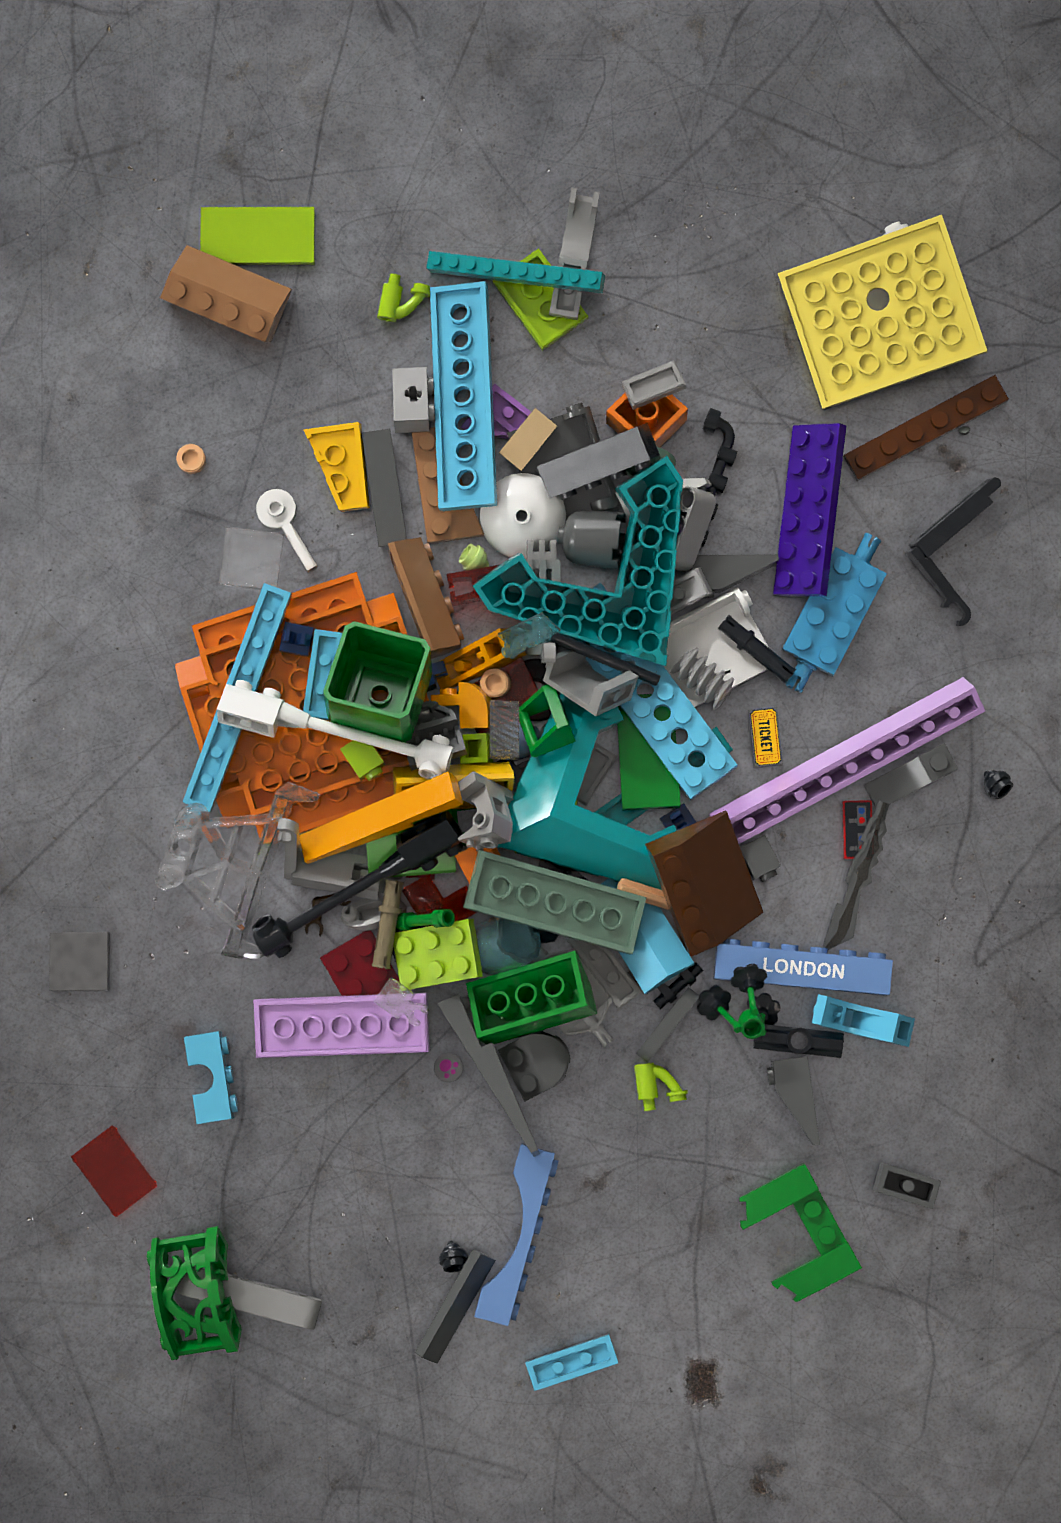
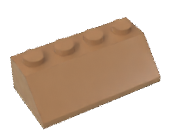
M186 245L169 273L160 298L263 342H272L292 289Z
M421 537L388 543V552L418 634L430 646L431 659L461 649L460 641L464 640V636L459 623L453 624L450 614L454 613V609L449 596L443 598L440 587L444 586L439 570L433 571L430 561L434 559L429 543L423 544Z

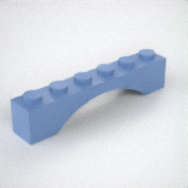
M525 1144L520 1145L513 1174L519 1186L523 1203L521 1235L515 1251L507 1264L494 1278L482 1286L474 1315L476 1318L505 1326L509 1325L510 1319L516 1321L520 1303H516L515 1299L518 1291L524 1292L528 1277L527 1274H523L525 1262L532 1263L536 1246L530 1245L533 1233L538 1235L540 1233L543 1217H539L538 1214L541 1205L547 1206L551 1189L546 1188L548 1177H555L559 1160L554 1159V1152L538 1148L540 1154L533 1157Z

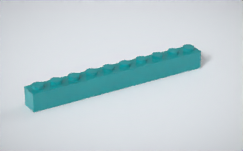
M429 251L426 267L431 273L603 294L606 277L603 272L435 251Z

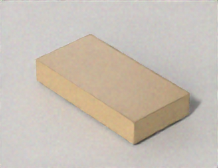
M534 408L499 451V454L522 471L556 429L557 425Z

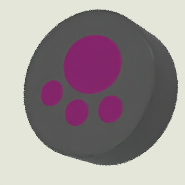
M452 1053L440 1055L434 1063L435 1075L443 1082L456 1081L463 1072L461 1059Z

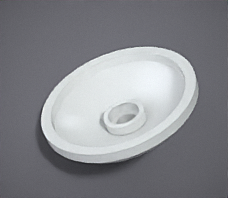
M517 473L497 481V506L481 507L480 509L481 528L489 544L499 553L510 558L517 553H522L524 558L527 559V540H533V551H538V540H545V551H549L550 540L558 542L559 527H565L566 523L565 505L560 495L549 498L542 478L534 474ZM521 510L527 513V519L523 522L519 521L516 517L517 513Z

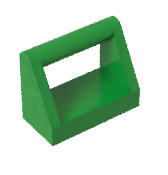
M550 685L542 686L516 711L532 757L541 756L576 742L557 690ZM550 709L556 725L538 740L530 716Z

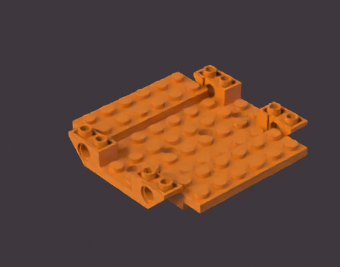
M357 572L293 592L256 692L263 694L265 688H273L280 692V699L303 711L312 644L309 657L280 652L285 622L314 627V630L343 633L344 627L355 621L408 635L394 593L366 601ZM256 605L192 625L200 656L175 664L179 687L200 753ZM377 690L372 695V698L376 701H384L388 697V693L384 690ZM427 693L424 702L429 701ZM278 726L274 738L242 729L216 802L227 828L254 820L261 845L264 846L277 842L279 834L277 826L281 818L297 822L299 824V834L394 795L393 767H410L407 755L374 746L385 763L381 767L383 772L370 781L367 778L361 781L340 750L353 740L311 728L302 729Z

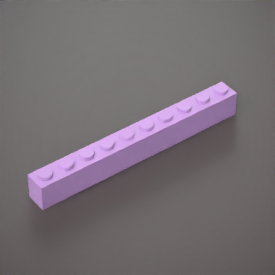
M962 677L711 812L709 815L711 817L726 810L740 844L985 712L984 706L975 687Z

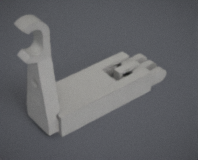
M527 540L526 561L537 578L561 582V560H556V540H550L549 551H545V540H538V551H533V540ZM523 621V647H527V655H541V663H555L557 647L560 646L550 642L553 631Z
M279 819L277 841L285 843L284 879L292 880V885L337 893L368 875L366 856L340 852L309 864L305 863L300 844L299 824L291 819ZM390 877L387 879L400 881L398 879H402L403 877ZM386 878L355 896L378 900V897L383 898Z

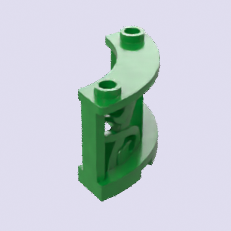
M218 1226L207 1228L205 1233L163 1240L152 1238L151 1250L147 1251L152 1301L161 1335L160 1343L164 1351L167 1350L171 1360H178L179 1356L221 1349H225L227 1353L238 1352L242 1327L236 1316L231 1296L225 1297L223 1281L228 1280V1243ZM205 1246V1249L194 1255L192 1254L191 1248ZM183 1250L185 1262L183 1263L182 1259L175 1255L172 1256L173 1265L168 1267V1252ZM202 1268H205L204 1279L197 1275V1272H200ZM187 1273L194 1285L207 1289L208 1297L198 1304L195 1310V1317L183 1310L173 1299L179 1283ZM205 1308H211L213 1317L208 1316V1314L204 1315L205 1321H203V1313ZM193 1328H195L197 1339L182 1341V1336L178 1329L184 1330L186 1338L192 1335ZM205 1332L218 1335L206 1337Z

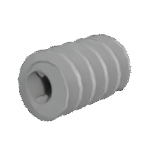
M695 648L690 652H686L674 665L670 673L673 674L679 671L677 679L680 681L688 678L686 684L688 688H693L697 685L695 694L700 696L706 693L704 701L708 704L715 700L713 709L716 710L731 694L734 678L732 677L724 681L723 678L726 671L722 670L715 674L714 671L717 664L714 662L706 666L708 656L705 655L697 659L699 649Z

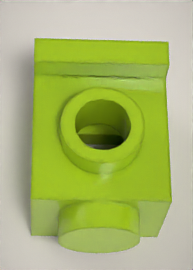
M488 733L462 735L467 755L460 756V764L493 763L489 753L493 756L496 753L491 752L489 746L495 750L496 746L494 747L491 743L489 744V739L490 741H495L491 736L489 737Z

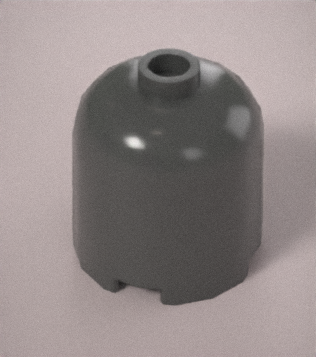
M581 510L570 514L566 520L565 527H559L558 544L563 545L566 558L578 565L619 570V561H621L626 533H620L621 523L626 522L625 513Z

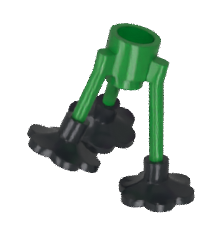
M756 964L737 967L733 971L734 976L731 978V985L739 988L741 992L748 993V1008L741 1013L738 1021L728 1013V1003L731 1000V994L728 991L723 990L719 985H714L710 990L700 993V1003L697 1006L699 1014L705 1015L711 1021L722 1015L733 1026L735 1033L742 1032L748 1039L764 1036L766 1034L765 1024L774 1025L778 1021V1013L781 1009L779 1002L772 1000L771 995L768 993H761L758 997L755 996L754 992L764 987V980L767 978L766 970L759 969Z

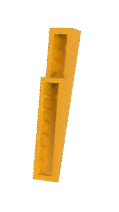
M450 772L443 773L299 835L305 863L309 864L414 826L413 822L463 805L457 777Z

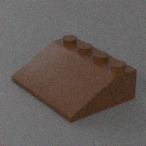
M726 810L645 844L681 942L691 957L718 946L764 913Z

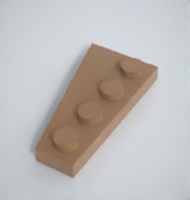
M435 427L430 428V432H412L427 543L435 544L483 537L484 533L474 508L440 511L438 509ZM460 478V485L464 486L462 479Z

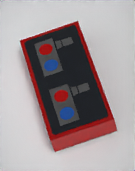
M872 800L842 801L843 859H854L861 849L863 841H860V838L869 819L872 817ZM873 837L865 859H871L873 855Z

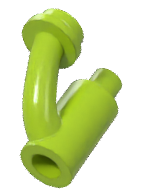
M391 273L388 283L383 284L377 318L387 322H396L397 319L408 316L424 298L430 297V286L414 283L413 288L410 290V293L414 296L404 305L400 306L403 287L399 286L401 276Z
M654 1063L634 1065L638 1100H643L644 1111L656 1110L654 1098H658L656 1078L660 1079L670 1089L671 1092L666 1093V1096H669V1102L687 1100L686 1094H688V1090H682L674 1077L662 1066Z

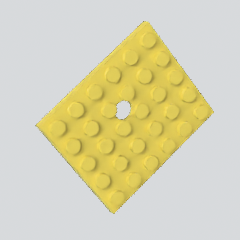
M942 215L778 273L823 410L988 352ZM877 288L883 289L889 294L887 307L879 311L871 309L867 304L869 293Z

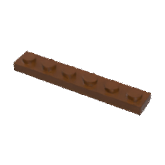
M993 375L844 454L843 457L856 481H859L1006 403L1009 398L996 375Z

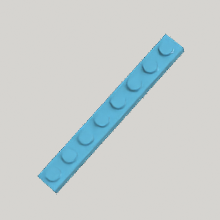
M265 583L263 584L226 685L235 686L237 680H244L253 686L252 691H257L292 597L291 592ZM217 710L183 799V803L210 813L214 807L242 731L240 728L219 723Z

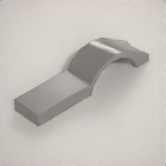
M571 188L558 267L587 269L600 192L594 191L593 197L577 195V188ZM554 288L549 315L578 320L583 291Z

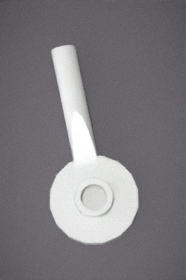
M281 489L266 491L260 496L256 505V513L259 520L271 529H282L307 572L317 568V564L291 523L296 515V504L293 497Z

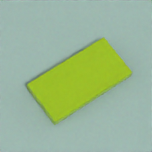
M201 207L200 251L234 265H315V207Z

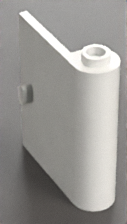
M736 587L670 621L667 665L664 667L695 708L705 703L704 697L706 693L700 696L696 695L697 685L693 688H688L686 686L688 678L680 681L677 679L679 671L673 674L670 673L674 665L686 652L698 648L699 652L696 658L700 659L707 655L708 658L705 665L709 666L715 662L717 664L714 671L715 674L722 670L730 672L724 675L723 680L726 681L733 677L732 688L768 670L744 649L740 651L733 640L718 630V627L726 620V617L731 615L745 629L754 631V636L768 647L750 614L749 606L753 605L746 590L740 591Z

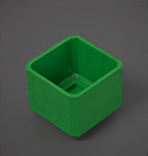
M355 621L346 625L323 690L329 721L401 742L412 739L433 674L431 649L427 641ZM377 690H384L388 693V697L384 701H376L372 698V695Z

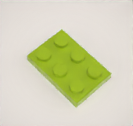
M474 918L455 921L450 927L435 928L434 926L395 933L393 945L401 991L483 977Z

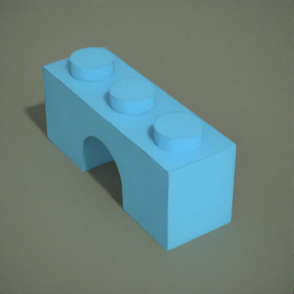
M218 1031L184 1037L188 1066L205 1065L212 1071L214 1077L213 1085L207 1092L192 1095L196 1123L202 1124L235 1118L234 1112H238V1102L236 1094L231 1095L229 1083H234L232 1066H227L225 1054L230 1053L227 1036L222 1037V1032Z

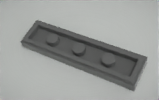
M472 1250L415 1352L417 1355L438 1364L496 1260L479 1251Z

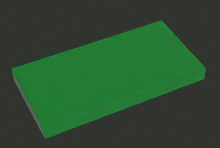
M638 694L641 698L652 696V694ZM619 705L618 708L624 719L617 724L622 811L680 808L679 784ZM664 706L658 707L654 712V717L659 721H666L671 715V711ZM675 730L671 735V739L677 744Z

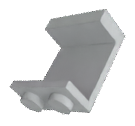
M569 649L556 654L555 663H546V673L543 681L594 716H598L630 701L639 677L629 670L608 680L584 664L585 656Z

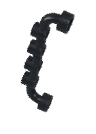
M710 408L702 429L714 433L717 428L722 431L724 436L713 470L708 479L711 486L705 489L706 492L712 493L715 497L716 492L723 493L728 481V477L723 476L726 465L733 466L738 451L732 449L735 440L732 426L720 417L721 411ZM719 504L715 505L711 520L714 519ZM708 530L706 531L701 547L704 546L709 534Z

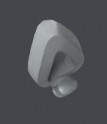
M378 897V900L365 898L346 906L341 912L342 922L355 930L368 931L378 929L381 911H378V907L382 905L383 898ZM400 901L399 908H402L401 913H406V905Z

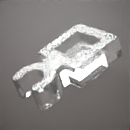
M392 977L389 978L374 1001L375 1004L397 1019L403 1013L406 1014L408 1022L413 1026L421 1024L414 1017L416 1009L421 1010L425 1014L429 1012V1008L425 1004L413 1003L411 1000L415 993Z

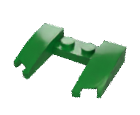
M801 1163L739 1198V1202H746L747 1220H740L742 1230L793 1204L820 1255L771 1281L775 1288L778 1289L782 1284L795 1293L796 1296L793 1298L795 1302L830 1286L862 1268L805 1163Z

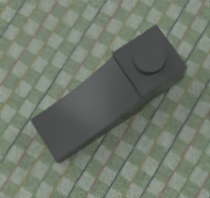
M944 743L864 784V787L875 809L879 800L883 802L881 806L883 808L885 803L891 804L956 771L958 767Z

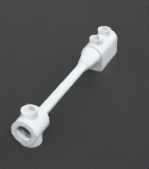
M237 680L235 686L227 684L217 707L219 723L272 738L275 737L278 726L302 729L311 728L414 757L416 766L419 768L418 774L427 780L448 772L454 747L449 746V739L441 735H434L432 741L424 739L418 746L311 717L310 714L280 699L281 694L279 691L273 688H265L263 694L252 691L253 686L244 680Z

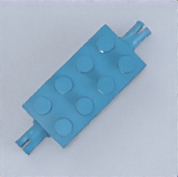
M865 533L854 555L835 547L831 555L827 596H810L782 648L783 651L793 655L797 662L795 667L797 670L786 682L785 685L792 689L797 679H799L795 691L802 693L810 675L817 669L834 676L887 573L872 566L870 563L881 543L879 538L875 537L870 547H868V543L873 535Z

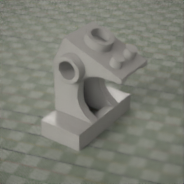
M473 771L460 780L458 785L462 800L476 806L477 813L472 820L473 826L458 837V840L467 844L466 846L469 848H475L478 852L479 850L483 851V848H496L498 844L511 841L513 822L507 804L514 799L511 790Z

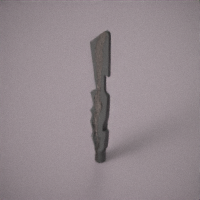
M879 800L875 813L865 827L860 841H863L861 849L855 855L845 879L849 887L843 905L836 904L823 948H828L829 950L854 938L861 888L872 883L871 869L879 862L877 856L883 850L882 837L887 832L885 817L890 805L889 803Z

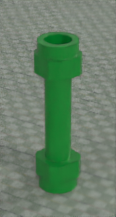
M450 909L434 910L429 914L415 915L414 912L398 914L396 929L399 931L412 930L416 926L433 925L435 928L450 927L454 924L455 915Z

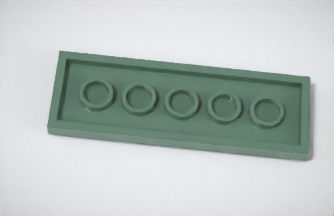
M479 850L463 908L630 955L634 951L647 897Z

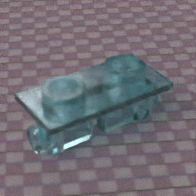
M541 612L498 633V637L505 642L504 647L501 649L502 655L505 658L513 659L518 654L526 651L527 647L532 648L541 643L549 642L550 638L560 632L561 629Z

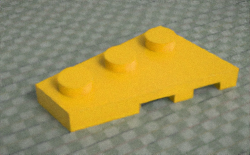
M354 422L303 429L307 439L310 441L314 455L322 468L326 482L339 510L345 512L370 508L361 423Z

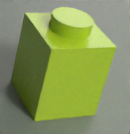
M353 740L340 749L361 781L365 778L370 781L383 772L381 767L385 763L374 746Z

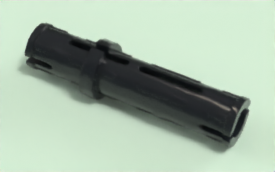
M728 615L726 620L718 627L719 631H722L737 644V648L740 651L744 649L784 684L797 670L756 638L754 631L745 629L731 615Z

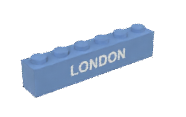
M726 939L723 941V944L716 946L713 979L731 981L735 968L756 964L759 969H764L767 972L764 984L890 995L893 960L886 959V954L868 952L867 958L857 957V951L839 950V955L827 954L828 948L810 947V952L798 951V945L781 944V949L769 948L770 943L752 941V947L740 946L741 940Z

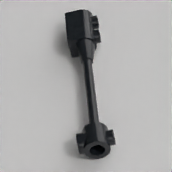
M448 810L421 820L413 827L396 835L397 851L387 858L378 869L288 922L279 917L274 920L270 914L259 918L252 926L256 945L266 957L274 953L278 958L286 956L292 949L290 944L293 943L294 931L380 880L410 870H416L420 867L424 871H429L438 864L437 857L446 852L449 857L457 855L463 849L462 842L458 840V837L463 834L460 826Z

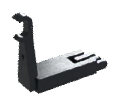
M997 477L985 480L976 489L971 491L909 544L910 549L905 552L913 564L945 599L941 607L948 608L951 603H955L963 612V617L957 621L956 626H963L969 622L971 610L929 556L993 503L989 496L1001 486V480Z

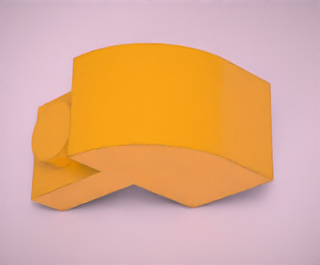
M458 682L459 694H457V688L439 689L440 694L431 695V701H436L441 706H459L460 729L489 728V725L495 728L494 724L489 723V718L493 722L495 721L494 717L489 716V711L495 715L494 710L489 709V704L493 708L494 704L491 697L487 696L481 689V686L469 682Z

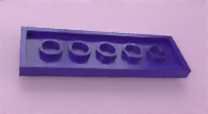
M841 423L793 425L778 548V562L774 581V595L827 596L846 425Z

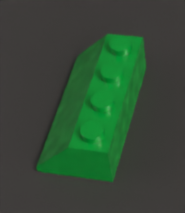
M576 951L466 983L477 1039L486 1045L489 1043L494 1045L597 1014L592 987Z

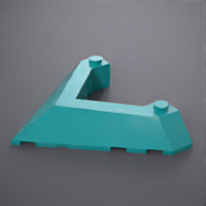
M666 455L654 462L653 465L644 468L615 487V490L630 511L614 593L537 578L522 553H517L474 584L473 588L489 611L666 666L677 554V534L679 532L681 510L680 500L683 488L682 477Z
M560 693L559 696L576 742L538 757H530L517 784V789L513 795L514 800L508 804L513 822L511 841L498 844L496 848L500 849L502 847L516 851L520 855L538 860L544 859L551 861L552 864L594 876H604L614 879L615 882H620L622 878L662 890L645 844L677 831L675 825L652 835H647L575 805L597 735L613 728L624 720L618 706L598 716H594ZM552 713L543 729L542 736L556 725Z

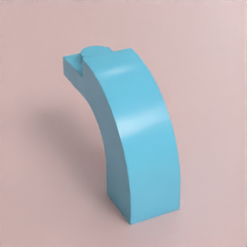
M819 994L814 1006L812 1019L813 1024L906 1047H909L915 1018L869 1008Z

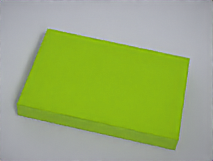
M539 248L520 261L551 266ZM492 281L493 285L542 351L589 319L581 305L578 320L550 316L553 287Z

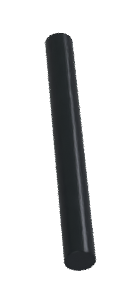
M553 631L550 642L623 673L630 670L639 676L638 679L656 686L660 680V675L561 633Z

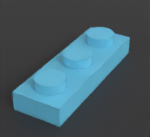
M314 630L303 711L310 714L311 717L329 720L326 713L323 690L342 636L341 632Z
M607 1334L526 1361L525 1364L534 1391L618 1364V1360L610 1335Z

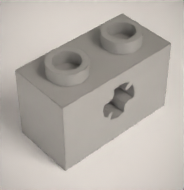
M427 367L393 368L395 433L430 432L429 421H435L434 404H429V395H434L433 377L428 378Z

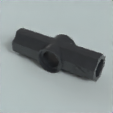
M765 1024L766 1034L755 1038L753 1041V1049L841 1058L844 1033ZM796 1032L802 1033L806 1038V1044L801 1049H796L791 1044V1037Z

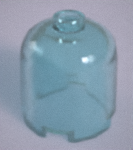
M494 916L475 926L482 972L484 974L495 975L529 964L539 956L541 948L539 932L534 933L533 927Z

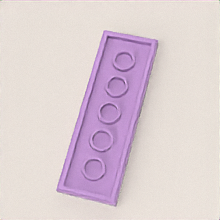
M427 993L253 1000L256 1058L430 1052Z

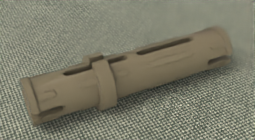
M385 879L382 905L378 907V911H381L373 963L371 965L373 967L390 969L391 967L390 962L398 914L402 912V908H399L404 882Z

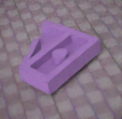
M494 383L492 386L494 437L509 440L507 432L517 430L531 411ZM470 417L462 424L461 428L463 430H467L471 426L472 420Z

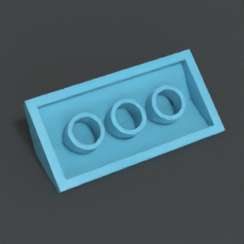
M608 878L601 885L617 889L618 882ZM645 903L633 954L629 955L619 952L644 994H647L695 963L660 907Z

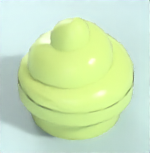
M469 544L463 550L459 563L463 565L464 570L471 573L489 569L487 554L483 547Z

